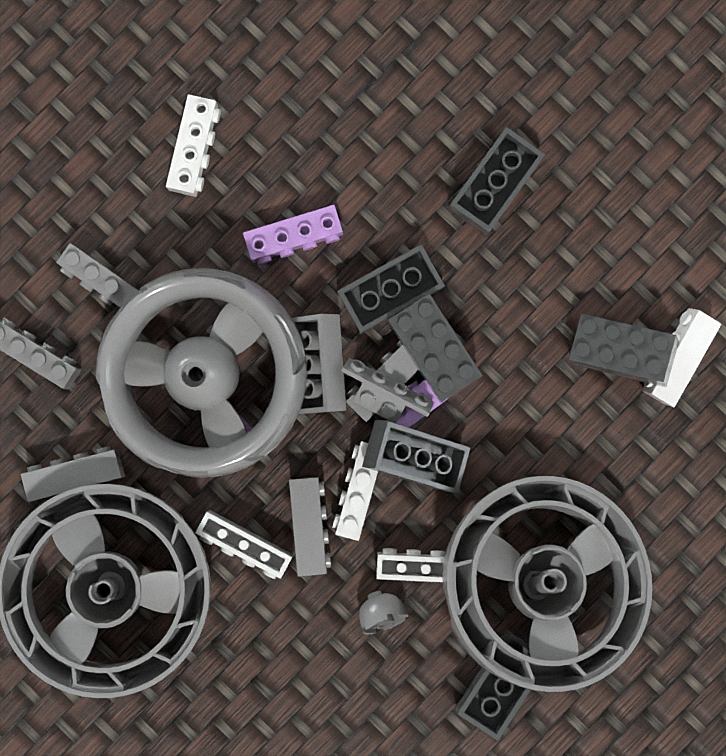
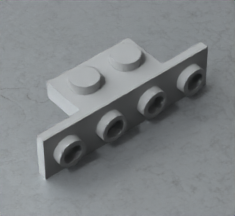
M349 357L341 370L362 382L353 402L393 423H397L405 406L427 417L433 407L434 402L427 396L408 389L403 383L387 378L384 373L370 369L359 360H353Z

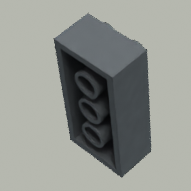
M506 127L452 201L449 210L487 236L545 154Z
M421 244L337 292L360 334H363L397 315L426 295L437 293L445 285Z
M430 294L388 320L390 327L440 403L483 376Z
M581 314L569 361L576 366L667 387L679 340L673 334Z
M375 420L362 467L439 491L458 494L470 447L390 421Z
M507 628L501 639L511 648L530 657L529 642ZM481 667L455 709L459 716L498 741L531 690L504 681Z

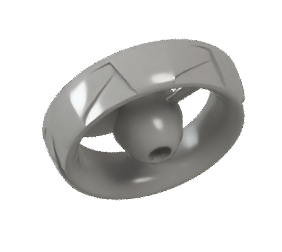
M193 268L174 271L148 282L117 311L107 325L99 345L96 360V379L100 385L109 424L116 436L130 451L146 463L157 468L189 477L206 478L228 475L253 465L269 454L286 437L299 415L304 400L307 383V362L304 346L294 321L280 302L257 283L231 272L218 269ZM193 298H213L227 302L218 314L209 337L185 339L178 343L171 351L149 342L137 341L148 322L159 312L175 303ZM263 332L274 356L275 386L271 401L264 415L247 433L241 417L228 399L236 390L239 382L240 371L236 356L249 348ZM198 368L203 372L202 379H199L196 374ZM165 383L167 391L177 403L189 409L201 410L203 432L209 447L183 445L158 432L139 410L131 386H154Z
M555 476L527 477L492 491L481 499L458 524L450 539L443 561V589L451 617V627L460 644L488 672L519 687L541 692H563L576 690L600 681L617 669L632 653L645 630L652 602V575L648 556L638 532L624 512L604 494L590 486L568 478ZM534 508H546L563 512L587 527L575 538L568 549L557 545H542L529 549L521 555L509 543L492 533L501 522L514 513ZM610 564L614 583L610 615L603 630L594 642L578 653L576 633L568 616L578 609L584 599L587 586L586 576ZM477 571L495 579L508 581V590L514 605L524 615L533 619L529 636L530 657L511 648L489 625L478 599L476 587Z
M94 484L81 486L47 500L36 508L14 532L0 564V621L14 652L43 681L60 690L83 697L114 698L126 696L151 687L164 679L184 661L193 649L202 632L210 607L211 578L209 565L200 541L193 530L183 519V516L164 500L141 489L126 485ZM94 514L120 515L145 525L166 545L176 564L177 571L164 570L141 575L138 567L128 557L116 552H105L103 533ZM53 538L58 550L74 566V569L71 571L66 585L67 602L72 612L56 626L49 637L35 611L32 581L39 556L50 539ZM105 584L110 587V593L106 591ZM139 605L156 612L176 614L170 629L161 642L144 655L117 664H96L85 661L94 645L98 628H109L121 624L136 612Z

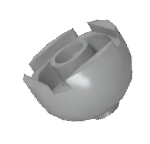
M381 591L369 594L368 600L362 604L359 611L360 625L363 633L366 635L377 633L376 628H383L384 631L404 622L406 620L405 617H408L404 604L397 596L390 593L382 594Z

